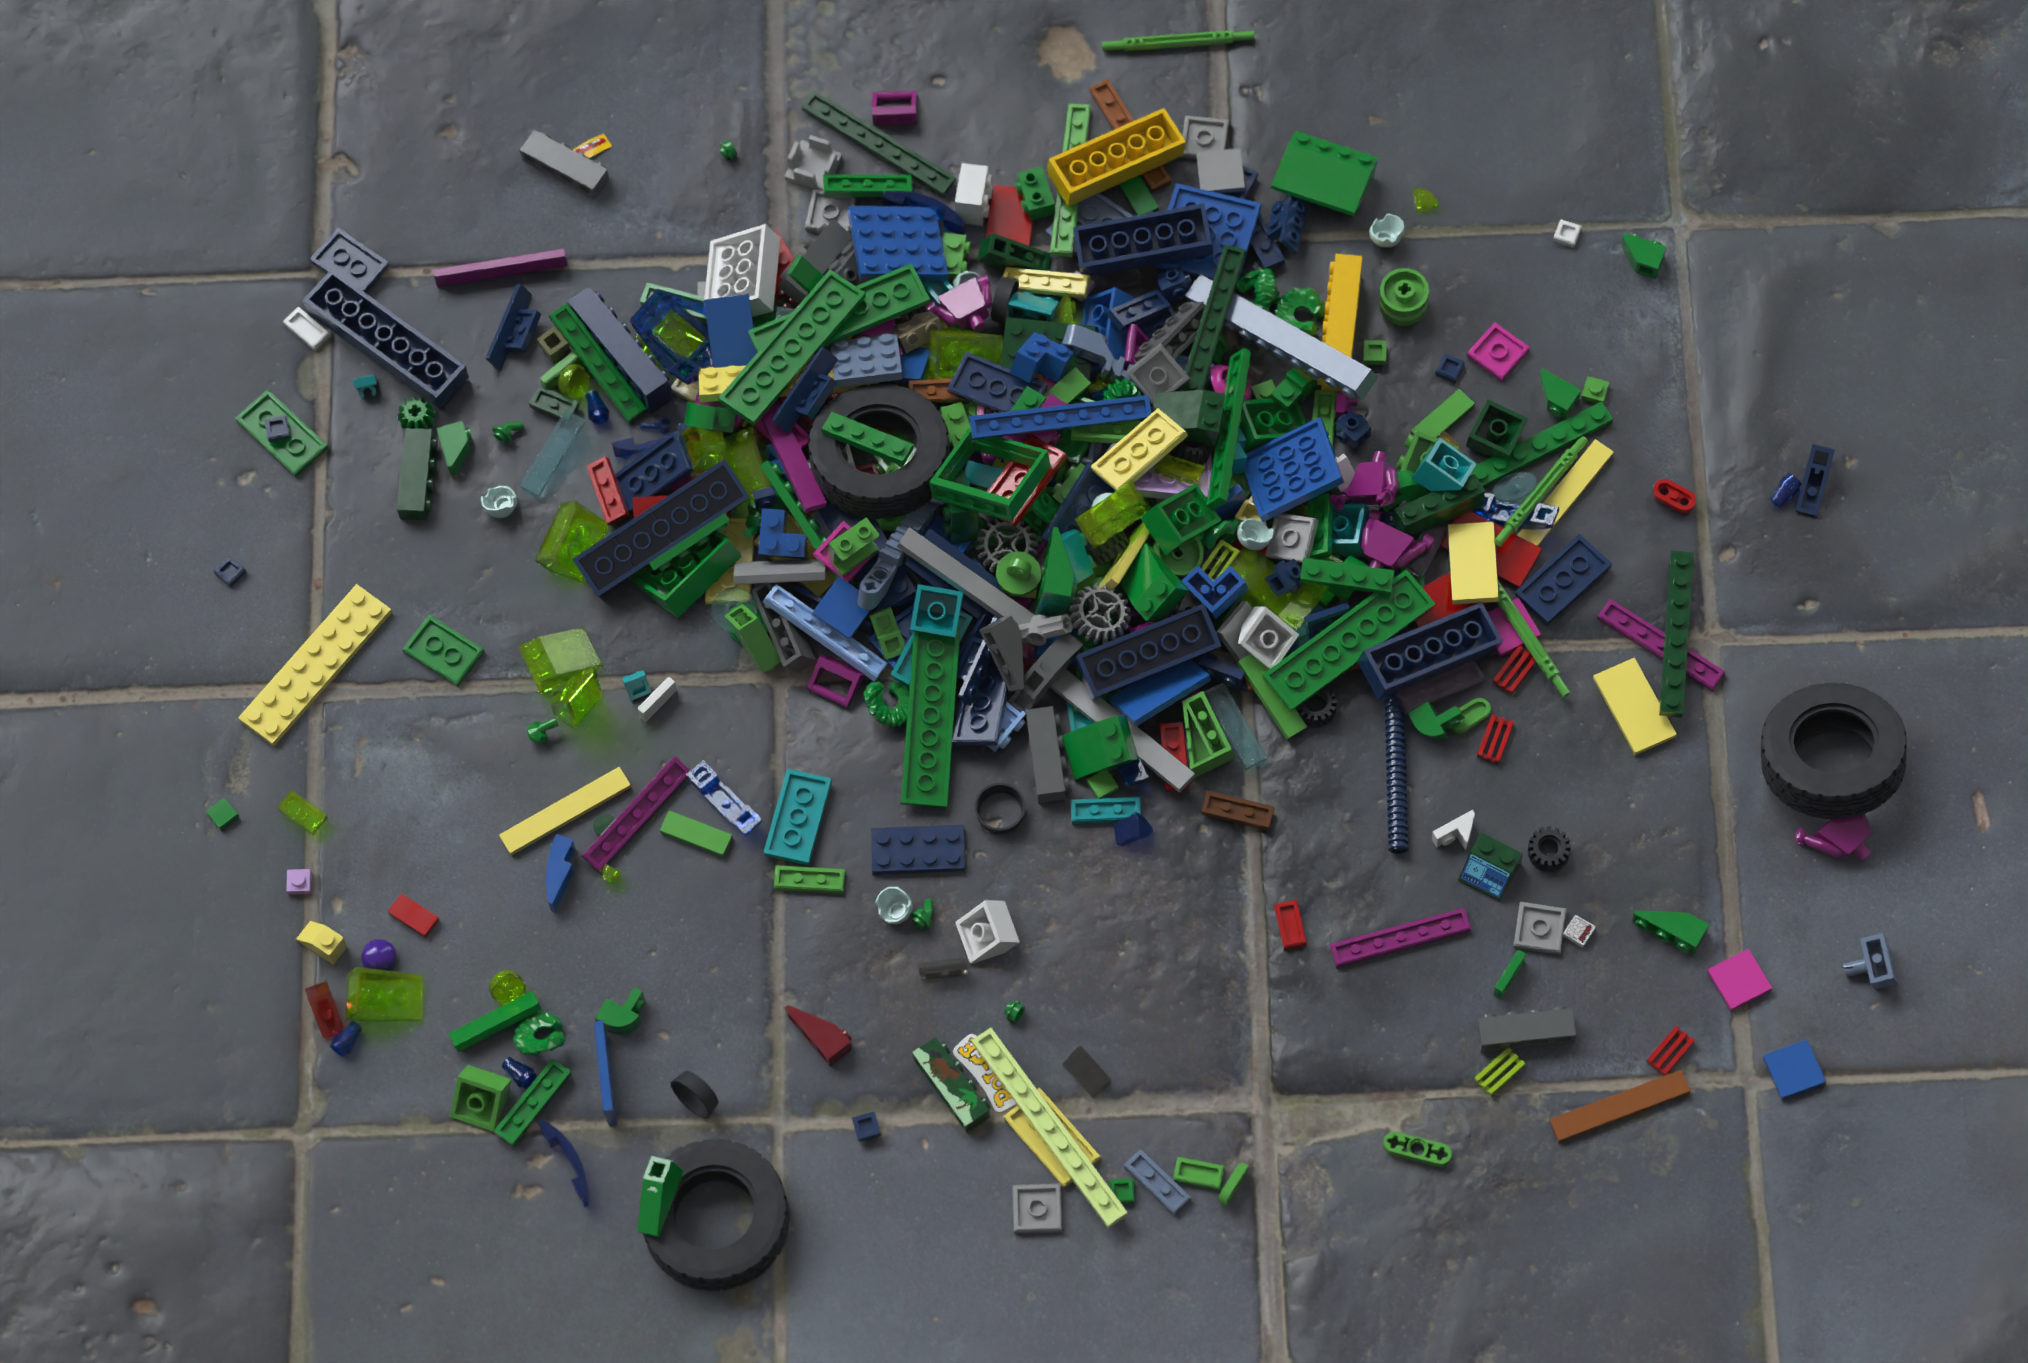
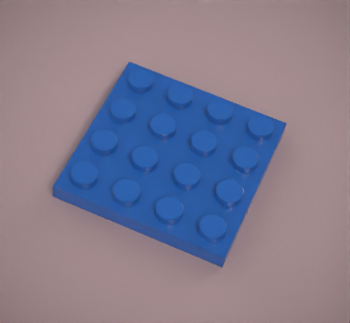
M1176 183L1168 210L1204 203L1213 254L1152 265V267L1170 270L1181 266L1184 274L1189 273L1190 276L1199 277L1201 274L1213 281L1224 245L1226 244L1246 250L1237 280L1238 284L1261 211V203Z
M848 207L847 214L860 279H875L912 263L920 280H947L948 270L935 207Z
M1321 417L1245 453L1247 460L1244 472L1262 522L1345 483Z

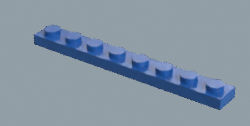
M1149 395L974 415L969 417L972 440L1145 420L1151 414Z

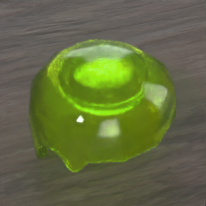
M570 364L562 370L559 375L558 386L564 396L574 400L581 399L584 396L590 381V375L584 371V367Z
M505 969L496 973L489 981V992L492 998L499 1005L503 1006L525 995L526 984L517 972L512 969Z

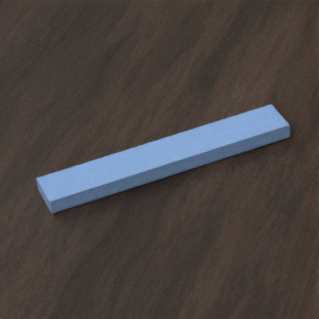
M775 584L763 600V603L874 682L888 664L855 639H847L813 616L812 612L814 610L779 585Z

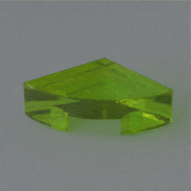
M1412 188L1417 211L1439 206L1437 198L1431 192L1421 188Z

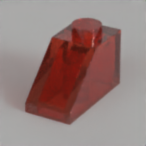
M328 981L305 988L323 1040L345 1032Z

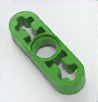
M1390 1132L1384 1138L1383 1147L1389 1155L1440 1168L1447 1166L1451 1161V1149L1445 1144L1400 1132ZM1393 1139H1397L1398 1144L1400 1145H1396L1395 1148H1391V1144L1388 1142H1392ZM1405 1141H1408L1407 1150L1403 1152ZM1420 1144L1424 1147V1152L1421 1155H1414L1410 1150L1411 1146ZM1428 1147L1432 1148L1430 1158H1427ZM1439 1151H1444V1156H1446L1442 1160H1437V1155H1435Z

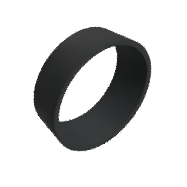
M1000 278L993 298L991 320L1002 325L1006 324V317H1009L1008 302L1015 292L1019 291L1018 278Z
M994 783L988 785L980 791L975 800V813L979 822L986 830L992 833L1005 834L1011 832L1019 826L1025 812L1024 797L1016 787L1010 784ZM996 793H1005L1013 796L1021 807L1020 818L1014 824L1005 828L991 827L984 823L980 817L982 803L986 798Z
M684 1071L670 1083L676 1097L699 1117L709 1118L719 1104L718 1098L711 1087L690 1071Z

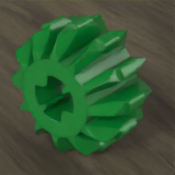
M1126 378L1122 382L1116 379L1114 385L1108 384L1109 390L1103 391L1105 397L1103 400L1141 396V391L1137 388V385L1133 381L1129 382Z
M413 396L411 402L405 399V406H399L398 410L400 413L397 414V419L400 421L402 429H429L428 425H434L433 418L436 416V413L432 409V404L426 402L425 398L422 397L417 401L416 397Z

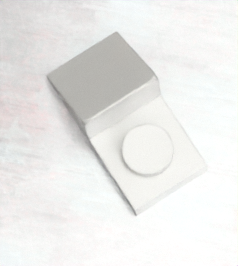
M1471 810L1432 832V841L1436 848L1442 844L1446 846L1452 843L1455 837H1457L1465 851H1467L1474 823V811Z

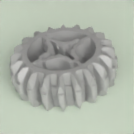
M995 518L994 526L991 523H986L988 530L981 529L980 533L984 537H977V542L981 545L976 546V550L982 552L978 555L979 560L986 559L983 562V566L988 567L991 565V573L995 572L1001 558L1008 553L1018 551L1016 546L1022 538H1024L1026 543L1024 552L1031 556L1037 555V550L1033 548L1038 546V542L1032 541L1036 538V534L1029 533L1031 530L1030 525L1023 528L1024 520H1020L1016 527L1005 521L999 522V519ZM1012 530L1017 532V534L1014 533L1010 536H1006L1000 531ZM992 536L995 537L999 544L993 554L988 549ZM1004 542H1007V545L1008 542L1011 543L1010 550H1007V548L1006 550L1003 549Z
M1096 583L1092 589L1087 586L1084 592L1080 590L1077 593V597L1073 598V605L1069 608V612L1072 613L1070 615L1071 621L1074 622L1072 626L1073 629H1079L1078 636L1086 635L1085 641L1092 638L1094 645L1099 640H1101L1102 644H1105L1108 640L1112 641L1116 637H1122L1123 631H1127L1128 623L1131 621V616H1129L1131 608L1126 607L1128 600H1121L1122 593L1117 595L1114 593L1115 588L1107 590L1105 585L1100 589ZM1088 603L1090 605V612L1084 616L1083 606ZM1113 613H1116L1117 623L1112 626L1110 617Z

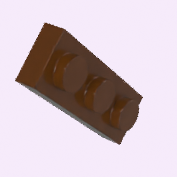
M1207 791L1201 815L1269 831L1274 806Z

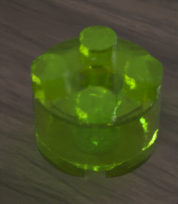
M690 426L682 432L695 469L692 472L702 474L725 459L727 461L728 452L725 450V441L721 431Z

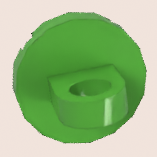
M1016 551L1008 553L1001 558L997 565L996 580L1003 592L1011 596H1026V594L1036 590L1040 583V565L1033 556L1026 552Z

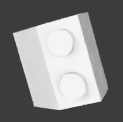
M1254 607L1242 624L1238 644L1268 669H1271L1283 659L1299 634L1267 607Z
M985 900L955 922L970 964L1004 954L1020 943L1005 901Z

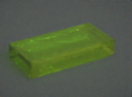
M1167 454L1157 462L1154 473H1160L1163 476L1193 485L1197 483L1198 485L1205 466Z

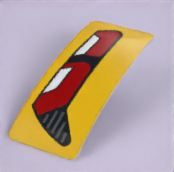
M601 134L576 147L573 151L576 153L581 152L590 158L612 147L606 136Z

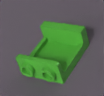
M865 518L829 543L828 560L841 577L879 552V548L873 542L879 537V533L870 521Z

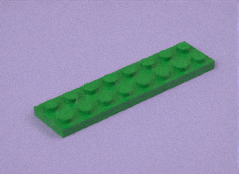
M912 263L856 286L865 292L866 298L833 334L823 348L930 304V298ZM791 313L748 331V336L756 352L764 346Z
M829 270L718 397L719 402L755 426L814 358L819 349L827 343L866 298L865 292L832 270Z
M1406 569L1393 579L1391 595L1373 593L1265 672L1262 678L1288 710L1292 712L1355 666L1363 650L1390 640L1434 608L1435 603Z
M960 627L957 628L956 637L920 631L913 632L901 805L947 808Z

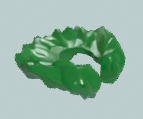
M1270 269L1254 270L1239 279L1235 291L1247 293L1254 287L1256 298L1249 302L1269 312L1271 302L1275 300L1273 295L1276 293L1275 290H1277L1276 278Z
M1294 287L1292 291H1288L1286 295L1282 296L1281 300L1277 301L1273 312L1276 317L1311 336H1315L1319 329L1313 321H1297L1294 318V311L1303 307L1314 315V319L1323 318L1325 313L1324 303L1314 289L1307 287L1300 290Z
M1237 519L1232 521L1224 520L1221 524L1213 526L1208 532L1197 536L1201 541L1204 550L1203 554L1207 551L1205 546L1209 550H1213L1216 541L1219 543L1221 539L1228 544H1233L1238 538L1237 530L1240 522Z
M880 681L871 682L863 693L870 715L874 717L876 722L885 724L887 727H900L907 722L909 686L893 681L890 685L889 694L894 693L897 696L898 704L896 707H888L882 701L885 686Z
M539 1010L528 1018L520 1020L513 1038L516 1045L515 1048L519 1049L521 1054L538 1056L542 1052L553 1051L558 1047L564 1046L566 1039L565 1034L561 1032L563 1024L560 1018L552 1013ZM554 1028L555 1030L545 1039L539 1040L534 1038L535 1033L540 1029Z

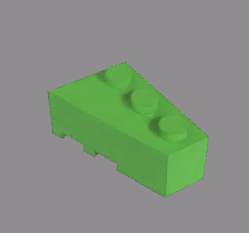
M1202 691L1183 700L1190 770L1195 773L1196 778L1236 757L1204 692Z

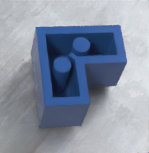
M1034 332L1017 351L1010 374L1030 383L1039 373L1058 383L1067 373L1074 352L1067 349L1066 346Z
M762 508L758 554L765 557L806 559L808 537L805 534L786 533L788 513L785 510Z
M1197 566L1181 581L1189 590L1188 593L1200 605L1204 604L1207 612L1215 620L1249 589L1246 581L1231 566L1214 581Z

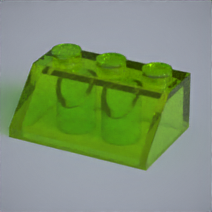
M1130 481L1075 518L1086 539L1095 549L1140 519L1152 507L1135 484Z
M577 501L562 502L534 561L554 574L583 582L584 576L576 566L573 558L602 540L608 524Z

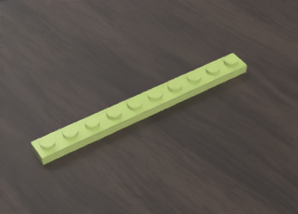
M989 1028L972 1040L973 1046L1106 1227H1111L1127 1216L1125 1208L993 1029Z

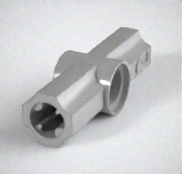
M1067 614L1050 618L1035 615L1029 623L1018 625L1022 636V644L1030 643L1036 646L1044 645L1047 638L1071 633L1073 628L1071 618Z

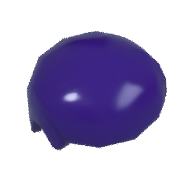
M375 939L365 945L361 954V960L366 973L374 977H383L394 970L397 955L392 943L384 939Z

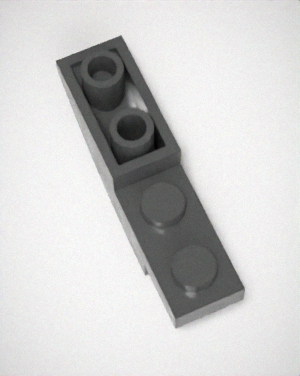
M1071 633L1061 635L1025 674L1024 688L1016 690L1008 702L1020 713L1022 711L1026 713V710L1034 709L1052 683L1059 680L1084 645Z

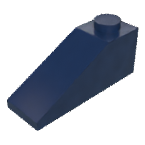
M1813 443L1795 511L1818 516L1835 452L1834 448Z

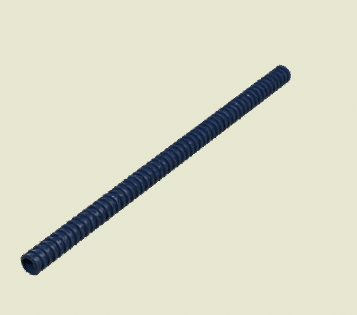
M1399 504L1388 512H1385L1383 507H1380L1379 511L1383 512L1380 515L1382 517L1381 522L1396 529L1393 524L1394 509ZM1397 569V571L1394 572L1393 579L1397 577L1399 574H1401V569ZM1402 631L1399 632V633H1398L1397 635H1395L1393 638L1402 635L1403 632H1402ZM1403 690L1384 698V709L1386 710L1384 713L1386 717V776L1388 777L1386 779L1388 784L1386 789L1388 790L1387 803L1389 804L1387 805V823L1389 824L1388 851L1394 854H1402L1409 850L1407 845L1409 843L1407 838L1408 819L1406 818L1408 816L1406 811L1408 810V805L1406 804L1408 800L1406 798L1407 772L1405 770L1407 765L1405 764L1406 745L1404 743L1406 738L1404 736L1406 732L1404 731L1405 705L1403 703L1405 698L1403 697Z

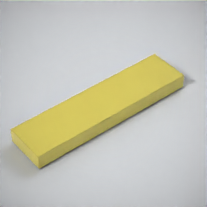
M1010 267L1005 268L1003 277L1019 279L1018 292L1078 298L1087 297L1091 282L1090 275Z

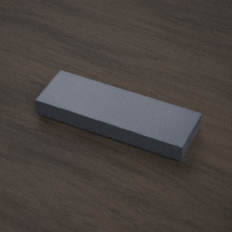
M1141 1149L1124 1164V1168L1174 1216L1191 1200V1197Z

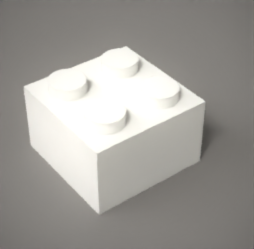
M962 163L955 198L957 223L983 226L984 218H988L990 209L988 200L992 198L993 186H991L992 175H989L988 166Z

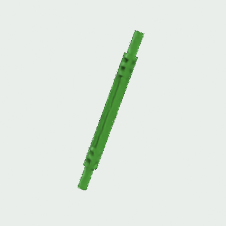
M1232 30L1123 38L1122 41L1102 42V51L1119 49L1135 51L1231 44L1233 41L1254 40V31L1232 32Z
M1581 436L1571 449H1567L1552 469L1504 525L1505 528L1494 540L1497 546H1502L1507 538L1518 530L1555 483L1578 458L1577 454L1588 442L1586 437Z
M1497 580L1499 598L1497 604L1549 681L1552 680L1563 698L1567 697L1571 692L1559 676V670Z

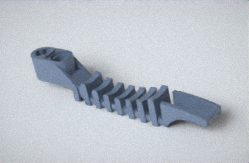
M1071 324L1067 326L1062 345L1073 351V355L1100 364L1102 368L1100 377L1105 378L1108 374L1111 383L1115 384L1116 379L1122 382L1124 378L1129 382L1133 381L1126 373L1133 365L1129 364L1126 370L1122 369L1126 358L1121 356L1119 360L1113 358L1106 345L1108 341L1106 336L1079 325Z
M932 498L922 507L906 514L905 520L903 519L900 522V527L898 526L895 529V534L892 533L890 540H887L884 548L880 550L877 562L860 584L857 604L861 608L866 610L874 609L886 595L898 567H901L903 564L904 556H908V554L896 547L907 529L910 527L922 536L924 530L927 531L935 517L940 515L943 507L946 506V502Z

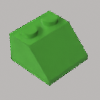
M467 1065L457 1078L450 1117L494 1131L507 1102L512 1079Z

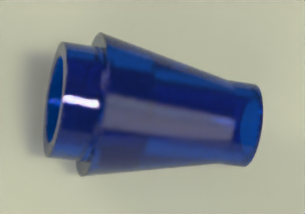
M589 391L585 395L588 419L594 424L605 423L609 419L610 411L599 396L598 391Z
M1790 473L1782 476L1770 501L1777 507H1781L1783 503L1800 491L1801 481Z
M351 1021L348 1026L331 1038L330 1048L340 1056L349 1054L362 1031V1027L358 1023Z
M508 1057L502 1064V1068L520 1088H529L537 1078L533 1068L514 1060L512 1057Z

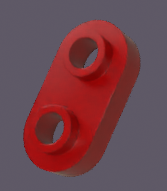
M1660 479L1654 484L1653 497L1658 502L1681 514L1690 513L1695 508L1696 497L1688 489L1668 479ZM1666 491L1668 494L1662 495L1660 492ZM1685 501L1688 505L1683 506L1680 502Z

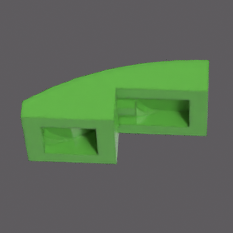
M891 607L868 614L885 659L887 660L902 654L905 644Z

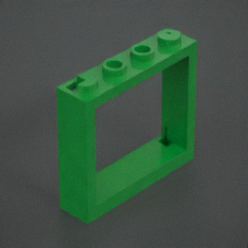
M968 428L930 480L932 498L1012 522L1050 469L1051 464L1048 450L1003 437L972 440L971 429ZM974 451L1031 466L1009 498L952 482Z

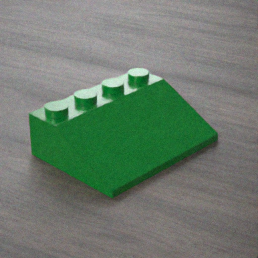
M1295 131L1287 145L1271 189L1354 216L1374 180L1378 158L1346 146L1337 145L1327 140Z
M1053 527L1044 553L1034 615L1044 614L1052 617L1063 614L1068 615L1073 597H1075L1077 583H1073L1074 573L1057 527Z
M714 531L708 535L709 541L699 547L697 544L689 548L691 552L681 559L676 556L670 560L672 565L660 572L657 569L654 571L650 564H648L629 578L664 610L678 618L742 556L728 537L721 533L717 534Z

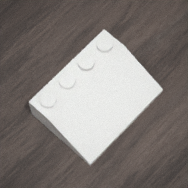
M764 224L710 241L704 299L749 293L752 317L772 312L780 237ZM704 303L703 315L706 317V310H705V303Z

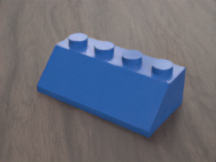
M1114 287L1085 298L1081 325L1095 326V332L1106 336L1108 339L1106 345L1113 358L1119 360L1120 356L1125 358L1128 328L1120 331L1107 314L1110 309L1131 301L1134 297ZM1092 362L1090 381L1109 383L1110 377L1108 374L1105 378L1100 377L1102 370L1100 364Z

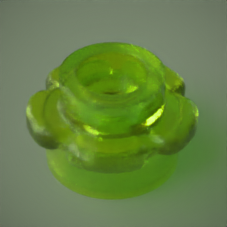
M606 864L602 870H599L603 873L601 878L611 883H614L615 880L620 881L619 877L622 872Z

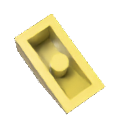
M312 921L307 924L296 938L299 943L333 965L348 947L344 937L326 925Z

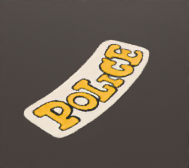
M970 1034L953 1049L954 1056L972 1073L982 1086L995 1111L1002 1112L1016 1105L1007 1090L973 1046L972 1040L977 1036Z

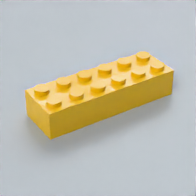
M1162 108L1049 158L1047 174L1069 207L1183 156L1186 141L1165 108Z
M1336 254L1335 262L1330 261V276L1321 342L1352 358L1362 274V256ZM1319 377L1317 385H1321V390L1337 391V395L1338 391L1342 392V389L1338 387L1336 389L1331 388L1325 383L1324 379Z

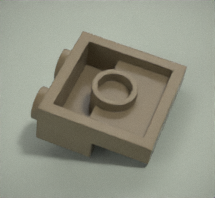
M931 311L914 315L911 320L894 326L892 334H897L898 346L905 353L945 333L939 317Z

